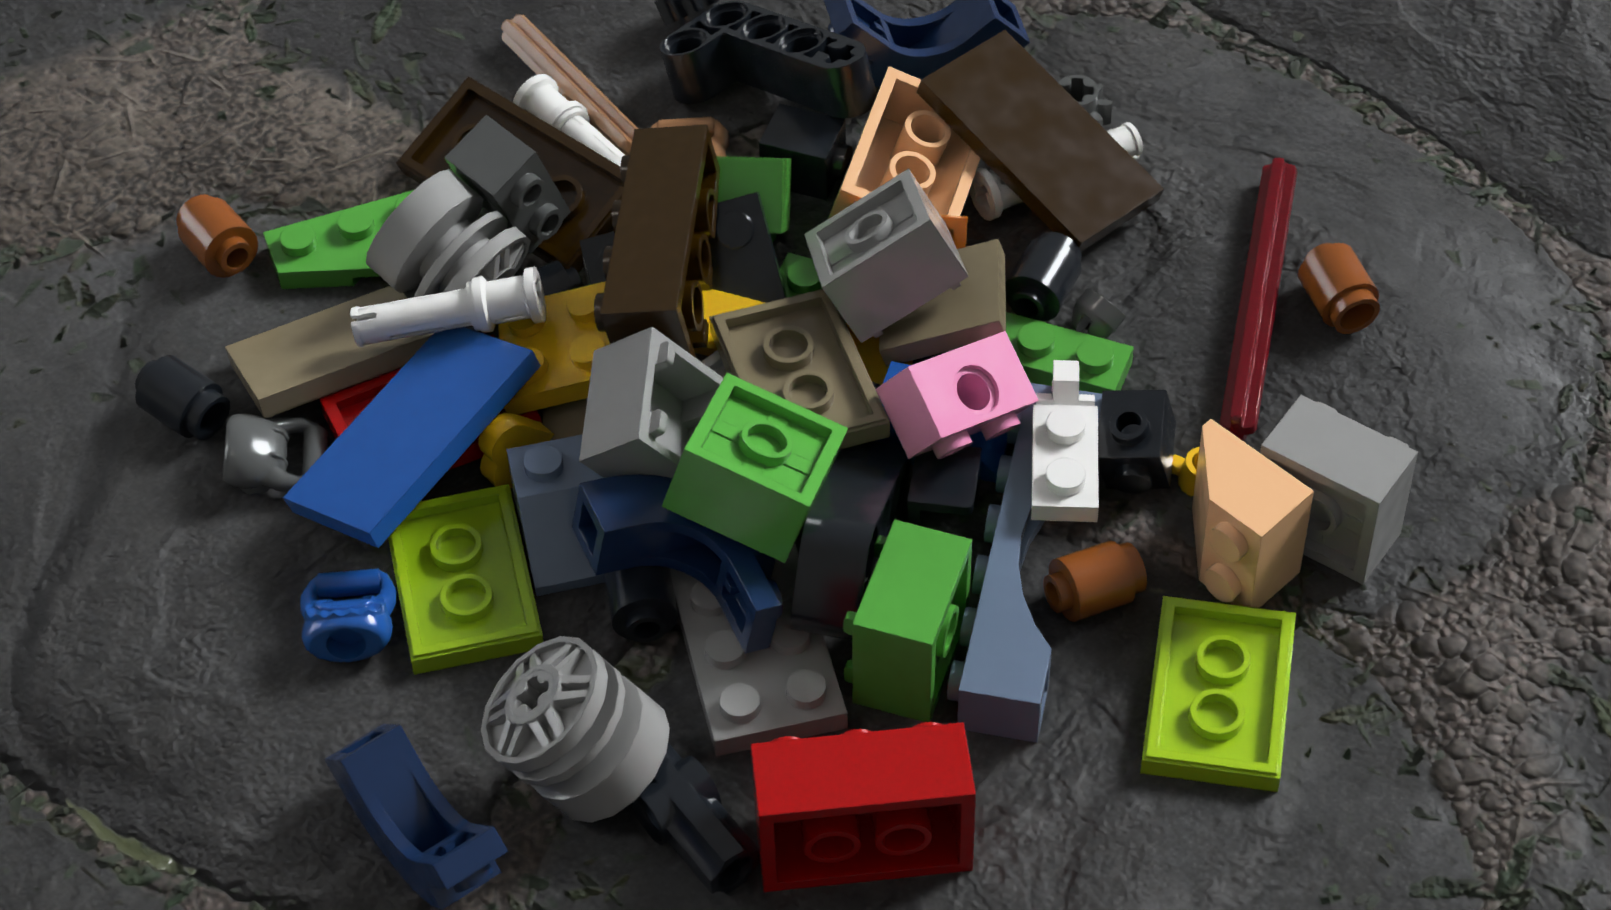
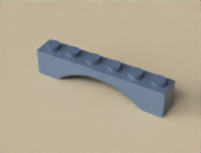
M1031 383L1035 394H1052V386ZM1079 390V394L1095 395V406H1098L1099 431L1102 394ZM1032 404L1017 414L1021 425L1007 433V444L1015 445L1013 456L1002 454L1000 457L996 478V492L1004 493L1001 505H989L984 542L992 543L990 556L980 554L977 556L972 593L979 594L980 599L978 608L966 606L964 611L960 646L968 647L965 662L954 660L952 663L947 700L958 702L957 723L964 722L966 731L1038 743L1049 690L1052 649L1034 623L1023 596L1020 571L1028 548L1045 522L1042 520H1031Z

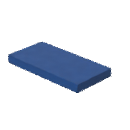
M465 327L433 333L286 493L283 499L293 513L379 548L540 368L541 365L533 350Z

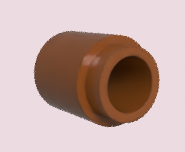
M197 195L186 201L180 208L176 218L179 238L208 272L216 277H231L250 265L258 250L257 236L226 201L210 195Z
M1324 243L1316 246L1306 255L1298 270V279L1323 321L1328 326L1335 327L1339 333L1343 334L1355 333L1369 326L1376 319L1380 311V305L1377 302L1379 292L1351 246L1345 243Z
M1112 540L1053 559L1049 565V575H1046L1043 580L1045 596L1050 607L1056 613L1062 612L1071 622L1132 603L1135 594L1144 592L1147 586L1146 569L1138 550L1129 542L1117 544Z

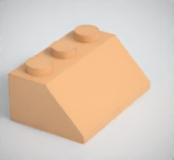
M888 66L828 219L908 168L940 215H961L980 157L916 93L921 79Z

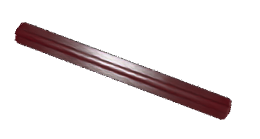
M1281 157L1272 159V164L1265 165L1262 169L1219 425L1241 440H1245L1247 435L1254 434L1257 430L1298 172L1295 165L1285 163L1284 158Z

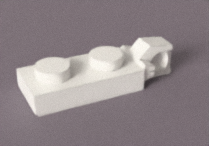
M1053 360L1052 394L1036 393L1039 401L1033 404L1031 520L1097 522L1099 509L1098 406H1095V395L1079 394V361Z

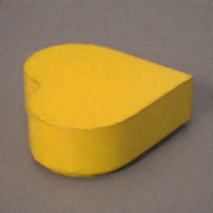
M513 413L497 415L479 436L478 445L484 453L480 465L482 475L494 486L509 484L510 488H512L506 449L550 441L554 434L541 422Z

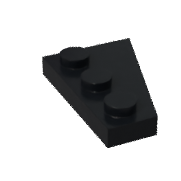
M755 192L718 202L715 239H708L711 250V266L713 268L711 289L765 303L787 298L760 194ZM614 231L579 241L591 285L606 281L603 270V253L606 246H613Z

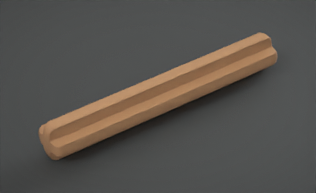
M517 14L511 20L505 19L501 25V29L504 31L501 36L502 40L536 75L546 74L554 79L558 85V92L568 101L581 103L588 111L590 124L624 155H630L634 129L638 128L527 17Z

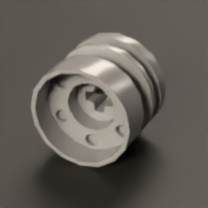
M447 169L437 172L422 182L391 213L375 235L367 251L366 264L399 293L411 290L419 285L414 297L466 288V283L471 281L473 277L483 276L486 281L513 277L529 251L531 240L516 227L507 229L508 220L498 211L487 213L477 220L482 211L484 199L452 170Z
M564 636L537 644L512 664L497 682L485 706L481 726L484 748L494 759L508 770H511L524 783L530 784L540 795L570 819L590 823L614 816L640 796L655 778L667 753L670 732L665 710L629 679L622 676L616 668L580 638Z

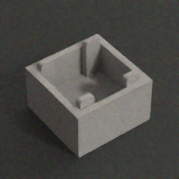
M909 168L804 234L822 289L861 343L872 336L876 339L883 335L885 328L949 288H952V290L957 289L961 286L960 282L969 277L946 223Z
M654 327L647 328L594 350L579 462L603 478L636 474L673 478L683 450L720 386L723 377Z
M1300 395L1262 443L1260 453L1314 491L1303 554L1364 585L1401 534L1418 451L1394 437H1387L1338 413L1336 409L1322 402H1315Z

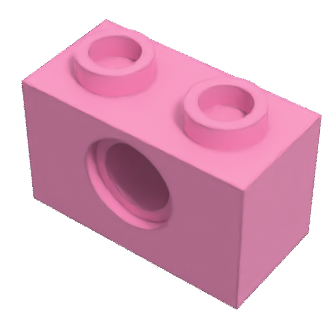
M1006 331L908 366L876 388V392L908 459L931 450L934 451L938 460L945 458L971 445L973 442L970 435L982 431L986 441L996 438L1021 425L1017 414L1039 401Z

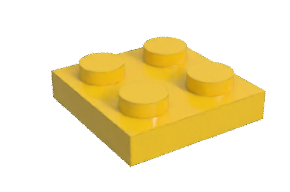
M606 281L546 295V321L543 323L535 324L530 318L498 324L499 339L533 350L541 365L504 407L507 413L518 415L588 398L594 350L610 344L606 332L598 331L594 318L595 296L597 293H604Z

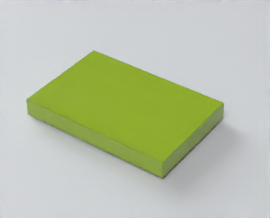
M509 484L420 501L388 537L414 675L528 652L537 644L544 642Z
M1163 596L1140 773L1278 792L1296 613Z

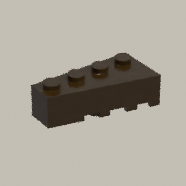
M707 124L634 129L630 155H624L621 159L620 175L623 193L621 200H615L612 206V225L615 235L613 246H606L603 253V270L606 283L604 293H597L595 296V324L599 332H606L610 344L647 328L654 327L696 358L695 348H707L709 324L704 319L702 291H708L712 288L713 268L711 266V250L708 239H715L720 167Z

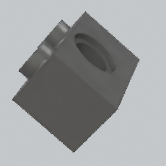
M485 115L444 157L452 171L484 199L480 213L481 216L494 211L502 214L508 220L507 229L516 227L531 240L529 254L544 240L551 238L571 212L536 151L488 115Z

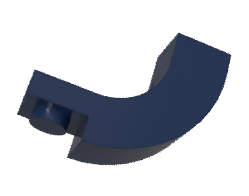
M824 0L831 21L828 25L829 31L864 44L874 84L877 87L881 86L888 66L923 79L1003 30H1006L1023 48L1030 44L1017 8L1009 0H955L947 7L935 13L908 19L887 16L863 0Z
M640 474L620 475L580 483L572 528L595 575L638 566H661L684 572L700 581L715 596L745 654L770 648L777 618H780L783 612L780 590L776 582L771 579L776 559L663 508L662 504L671 484V477Z
M382 724L324 759L349 804L374 842L409 886L436 909H445L501 873L495 860L507 853L508 850L495 827L473 824L464 819L451 806L429 776L401 725Z

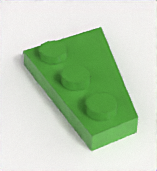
M412 191L263 232L266 248L281 289L354 286L361 277H379L366 264L367 251L384 222Z

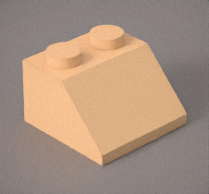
M1212 419L1202 426L1192 504L1199 581L1206 586L1216 599L1224 603L1260 608L1300 573L1314 491Z

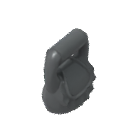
M253 414L232 415L226 421L223 481L229 486L241 489L248 495L253 493L263 494L269 489L288 492L302 477L286 473L288 461L286 460L288 435H303V476L328 449L329 433L321 424L303 417L266 419Z

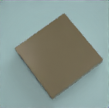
M999 239L957 249L969 276L960 282L961 286L955 290L949 288L883 330L884 334L879 336V353L886 366H889L891 361L904 363L952 351L1006 331L1005 253Z

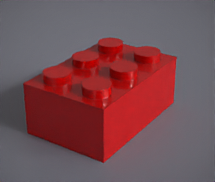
M923 722L911 728L881 731L853 729L841 735L802 739L794 736H784L770 742L751 744L755 819L764 892L973 871L976 791L964 722L951 724Z

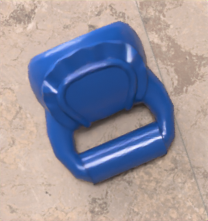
M376 568L318 573L316 577L310 580L300 597V612L304 618L301 638L306 650L318 659L331 662H354L379 654L391 639L393 626L390 615L397 601L398 591L389 574ZM364 596L362 599H346V600H338V601H333L332 599H328V598Z

